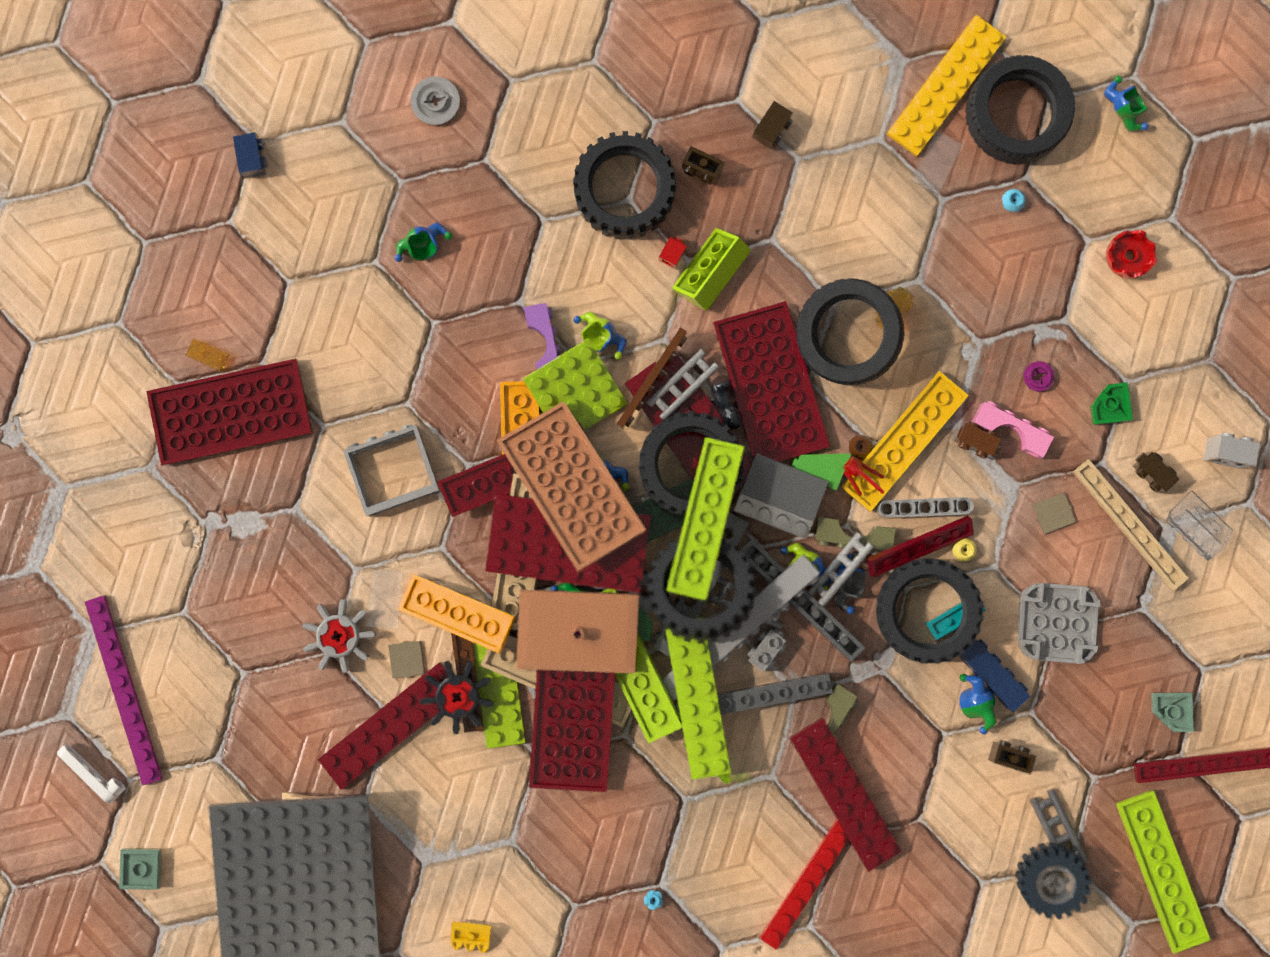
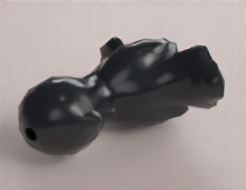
M728 379L725 382L717 383L711 388L713 398L710 401L722 410L724 424H727L730 429H737L742 425L743 415L734 406L736 393L731 384L732 380Z

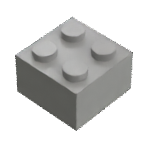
M1230 433L1215 435V437L1207 438L1203 461L1238 469L1254 467L1257 464L1260 443L1253 442L1254 439L1249 437L1234 438L1235 435Z

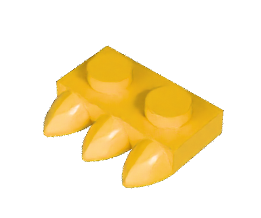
M452 922L450 942L455 950L461 948L463 943L468 952H471L476 945L481 953H485L488 950L491 939L490 925Z

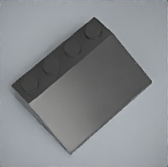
M756 453L736 501L734 511L806 539L826 490L828 480Z

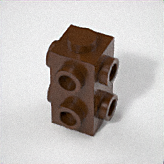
M973 422L962 424L954 441L958 443V447L966 451L971 449L976 452L975 455L983 459L998 454L1001 448L999 444L1001 439L996 437L997 434L990 430L985 432L979 429L980 426Z

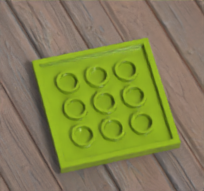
M588 338L522 378L543 413L564 401L577 423H581L583 430L588 429L627 405L626 400Z

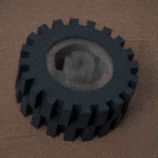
M1049 842V847H1046L1044 843H1041L1038 850L1033 846L1029 849L1031 854L1028 856L1024 853L1022 856L1024 862L1019 861L1017 865L1020 871H1016V878L1018 880L1016 883L1027 905L1031 909L1034 908L1035 912L1040 916L1042 913L1049 919H1052V914L1055 915L1056 919H1062V914L1064 913L1067 917L1073 916L1071 911L1075 909L1079 912L1081 910L1079 904L1082 902L1086 905L1088 901L1085 894L1090 895L1091 889L1088 886L1091 885V879L1088 876L1087 868L1075 852L1071 849L1068 850L1065 845L1060 844L1057 847L1055 843ZM1052 871H1062L1066 874V878H1062L1057 871H1055L1054 876ZM1043 886H1046L1051 893H1053V888H1054V890L1056 891V893H1055V894L1046 893V892H1044V891L1042 890V887H1043Z

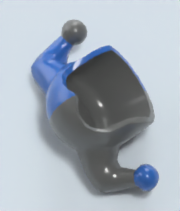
M853 551L847 557L854 559L859 552ZM841 563L837 568L836 574L840 576L847 567ZM856 568L835 593L836 606L846 610L849 614H853L855 609L852 606H848L845 603L848 598H861L864 593L865 572L863 569Z

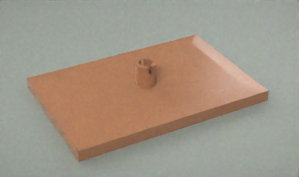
M520 589L517 669L635 673L639 594ZM579 630L581 634L575 635L574 632Z

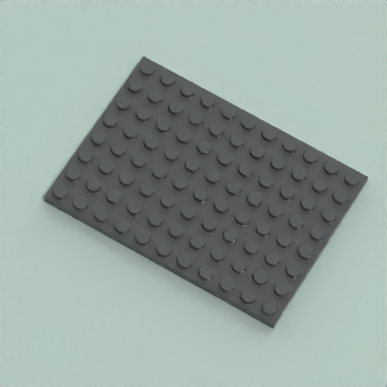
M369 795L220 803L208 806L221 957H381Z

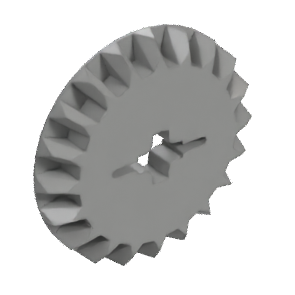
M429 77L420 81L411 94L412 110L418 119L426 124L435 126L449 122L451 118L455 117L459 109L460 98L456 87L449 80L442 77ZM434 97H436L437 100H441L438 102L437 106H435L433 103L430 104V102L433 101Z

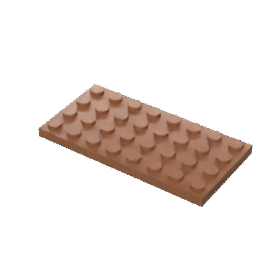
M564 401L497 440L578 572L646 532L641 521Z

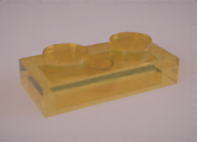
M193 338L185 356L222 372L229 354Z

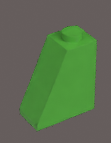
M848 453L800 455L798 459L794 458L791 467L828 480L826 488L836 491L845 471L843 466L850 459L851 455Z

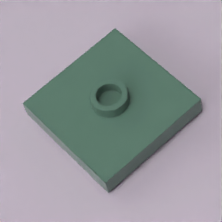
M121 849L119 889H160L161 849Z

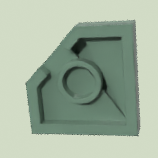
M1191 692L1151 693L1152 713L1172 732H1194L1193 696Z

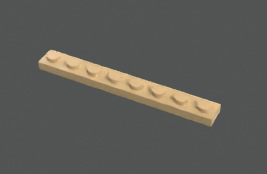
M1089 459L1072 471L1171 591L1176 590L1189 579Z

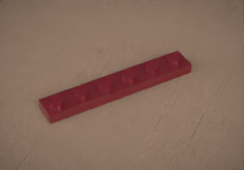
M965 516L868 557L867 562L870 575L876 577L974 535L972 518Z

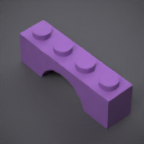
M546 303L524 307L528 328L541 333L547 342L544 356L535 363L536 369L561 355L559 344L555 345L554 337H557L556 328L551 326L550 319H553L551 307L548 308Z

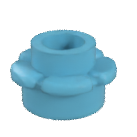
M650 890L644 897V903L649 909L655 910L662 906L663 896L659 891Z

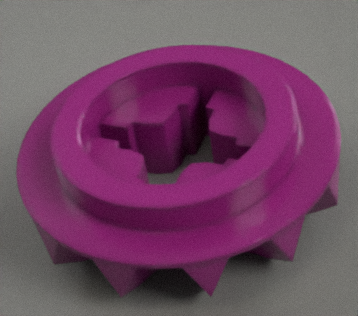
M1042 361L1029 364L1023 374L1024 383L1029 389L1036 392L1047 390L1054 382L1053 369ZM1035 372H1037L1038 374L1045 373V375L1042 378H1040L1041 382H1039L1038 379L1032 380V378H1034V376L1036 375Z

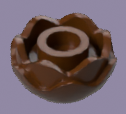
M857 435L849 442L850 454L858 459L866 458L872 451V442L864 435Z

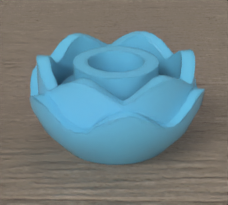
M1010 189L1002 197L1003 206L1010 212H1019L1026 204V197L1022 191Z

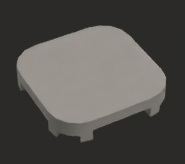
M1036 583L1026 587L1021 593L1019 601L1017 642L1021 653L1027 658L1038 661L1081 664L1090 660L1098 650V646H1096L1098 607H1101L1095 593L1090 588L1084 586Z

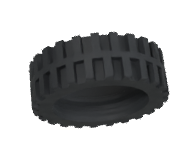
M623 131V135L616 136L615 132L609 133L610 137L607 139L601 136L597 139V144L594 146L590 144L587 147L585 155L581 154L579 157L580 162L575 167L573 186L577 207L581 211L586 222L589 221L594 230H601L602 235L608 237V234L615 236V239H620L621 236H628V240L633 239V236L639 234L640 237L645 236L647 231L657 229V225L665 221L667 213L672 209L675 198L676 179L674 166H671V159L669 155L663 153V147L660 144L658 146L654 145L653 139L650 137L647 140L641 138V133L636 132L635 136L628 135V131ZM630 155L644 160L655 174L657 180L655 198L650 206L638 215L631 217L614 216L606 212L594 197L593 179L597 169L603 162L615 156Z
M688 411V413L681 414L679 412L672 417H666L661 423L652 428L641 448L639 471L644 489H646L649 497L659 507L669 511V513L686 517L690 497L680 496L672 492L660 477L658 460L664 445L674 436L685 432H697L714 440L739 445L737 436L733 435L727 424L724 425L719 421L720 419L708 416L707 413ZM743 457L741 459L733 495L737 491L739 483L743 476Z
M722 536L717 561L725 564L734 577V598L729 607L717 616L707 619L689 618L681 614L674 607L667 591L679 542L675 544L671 541L668 543L669 549L666 552L661 549L658 553L659 559L658 561H653L651 565L652 573L649 572L648 593L657 619L661 621L662 626L666 630L670 629L672 631V635L677 638L679 635L683 636L687 642H691V639H696L698 644H704V640L711 639L712 643L718 642L717 637L723 635L726 639L730 636V631L733 629L738 631L741 628V622L743 620L747 621L749 611L754 606L755 581L750 561L746 560V554L742 550L740 552L737 550V545L734 542L728 544L725 537Z
M939 559L911 561L892 572L883 583L877 597L876 615L878 626L887 643L897 653L911 661L922 664H941L944 661H951L956 656L965 653V650L970 645H973L974 639L981 631L980 626L984 618L982 608L984 606L980 598V591L976 588L972 578L952 563ZM922 578L942 580L948 583L960 597L963 608L961 623L956 632L945 641L935 644H924L914 641L902 631L897 622V599L902 590L915 580Z

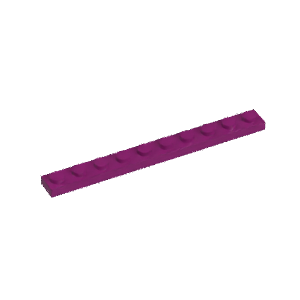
M103 595L85 601L142 786L163 779L161 769L106 596Z

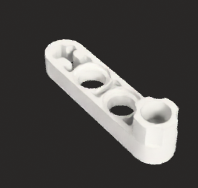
M64 744L57 752L58 756L105 802L112 804L126 789L124 784L115 777L107 782L71 746Z

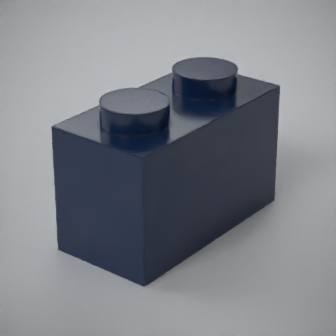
M255 132L233 136L239 174L243 178L266 174L265 168L268 165L266 157L262 153L264 149L263 139Z

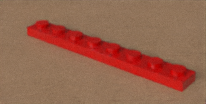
M837 819L759 937L760 940L777 950L848 841Z

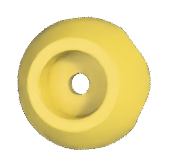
M965 538L954 544L952 552L957 560L967 562L975 557L977 547L971 539Z

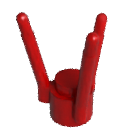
M852 457L844 464L843 469L845 471L843 474L849 479L859 496L862 493L852 477H857L859 474L880 493L884 494V490L863 472V468L881 479L884 478L882 474L867 466L858 458Z

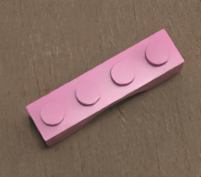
M990 401L980 404L972 420L973 423L980 426L979 429L985 432L986 430L993 431L999 426L1012 428L1020 436L1022 451L1037 459L1044 458L1054 438L1049 435L1050 432L1043 428L1037 429L1032 426L1030 421L1026 419L1019 420L1015 417L1014 413L1008 410L1002 411L998 409V405Z

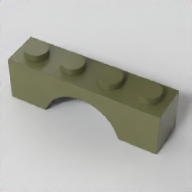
M817 517L813 540L818 541V545L829 546L830 543L837 544V548L844 549L852 537L842 531L839 521ZM874 526L869 534L860 540V543L865 546L869 542L874 546L872 550H875V554L893 547L896 529Z
M837 683L832 687L833 693L828 694L825 698L831 711L830 720L827 725L835 738L837 735L835 733L838 727H842L847 720L846 714L849 710L852 711L858 702L856 701V695Z

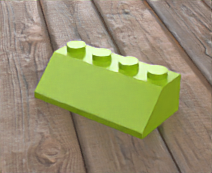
M715 228L672 289L695 306L707 311L746 259L751 249L740 237Z

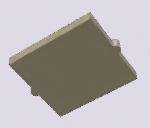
M1065 493L1032 504L1037 516L1036 521H1039L1044 534L1076 522L1071 511L1072 506L1068 504Z
M403 641L399 644L388 645L393 679L401 677L410 678L411 676L425 674L420 641Z

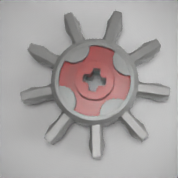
M341 599L338 615L331 616L327 608L323 604H319L317 609L324 619L321 624L317 626L312 623H303L302 627L304 629L316 632L317 640L315 643L305 646L303 651L312 652L320 648L325 653L320 661L319 669L324 670L328 666L331 657L340 659L341 669L345 673L349 672L347 656L354 652L363 660H368L370 657L364 650L359 648L361 638L370 639L376 637V632H361L358 623L368 614L367 610L358 612L352 619L346 616L347 600ZM342 633L343 637L336 639L335 635Z

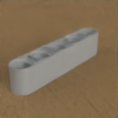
M967 497L886 500L878 504L876 511L881 518L955 516L971 513L974 504ZM961 501L967 504L966 511H962L959 508ZM923 502L929 506L927 513L922 512L920 508ZM942 502H945L948 505V510L946 512H943L940 509V504ZM904 503L910 507L908 514L903 513L901 510V506ZM884 504L889 505L891 508V512L888 515L882 511Z

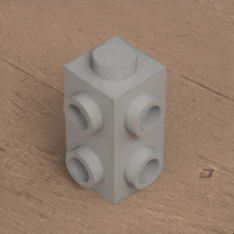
M776 628L774 630H764L758 637V640H760L756 647L752 646L748 651L747 656L749 657L747 660L764 672L766 669L769 671L775 663L773 660L777 654L781 655L786 648V640L783 638L784 634Z

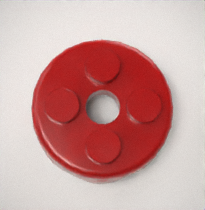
M1124 231L1110 241L1106 250V261L1114 274L1125 279L1139 278L1156 264V245L1147 238L1145 231ZM1126 251L1133 252V260H1128L1126 258Z

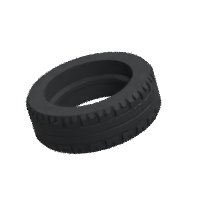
M1017 55L999 60L982 73L968 96L965 112L966 124L969 127L968 130L977 146L988 156L1008 164H1026L1045 157L1065 138L1073 123L1075 100L1070 83L1056 66L1039 57ZM1012 80L1024 81L1034 85L1045 95L1051 109V120L1041 135L1031 140H1017L1006 136L994 125L989 115L988 103L993 91L1002 83Z
M856 278L835 280L817 289L803 305L796 326L797 345L805 363L820 377L841 385H861L876 380L885 374L893 366L898 355H900L904 341V322L894 300L879 286ZM843 300H859L869 304L879 314L883 324V339L879 349L870 359L857 365H842L834 362L825 355L818 341V326L823 314L832 305Z

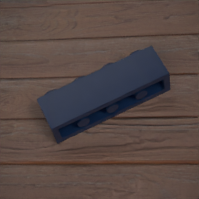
M974 639L973 645H970L965 650L966 652L958 655V657L976 676L983 678L985 686L1009 711L1015 712L1031 697L1027 693L1028 688L1022 682L1018 683L1013 678L1015 675L1009 668L1006 667L1004 669L1000 664L1002 662L1000 658L994 653L992 655L987 650L988 646L983 640Z

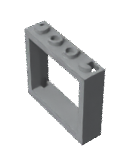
M405 425L398 432H395V430L385 432L381 438L377 439L376 436L368 438L366 443L361 445L354 443L348 446L347 450L343 451L365 516L370 517L441 491L423 437L417 425ZM415 435L432 485L371 506L354 456Z

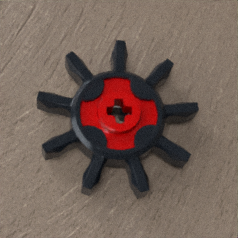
M447 660L444 662V668L448 677L443 681H439L434 676L428 674L425 680L437 687L436 696L424 697L420 700V704L437 703L440 712L433 717L431 722L433 726L438 724L446 715L453 718L452 729L454 734H458L460 731V718L466 716L470 717L473 724L479 728L482 725V721L474 712L477 705L493 707L495 703L491 699L481 698L479 688L487 686L492 679L491 677H486L475 683L470 678V674L474 669L473 661L466 665L465 672L462 675L454 674L453 666ZM458 692H460V693L462 694V695L460 696V697L462 698V700H461V699H458V700L456 701V700L454 699V698H455V694H457Z

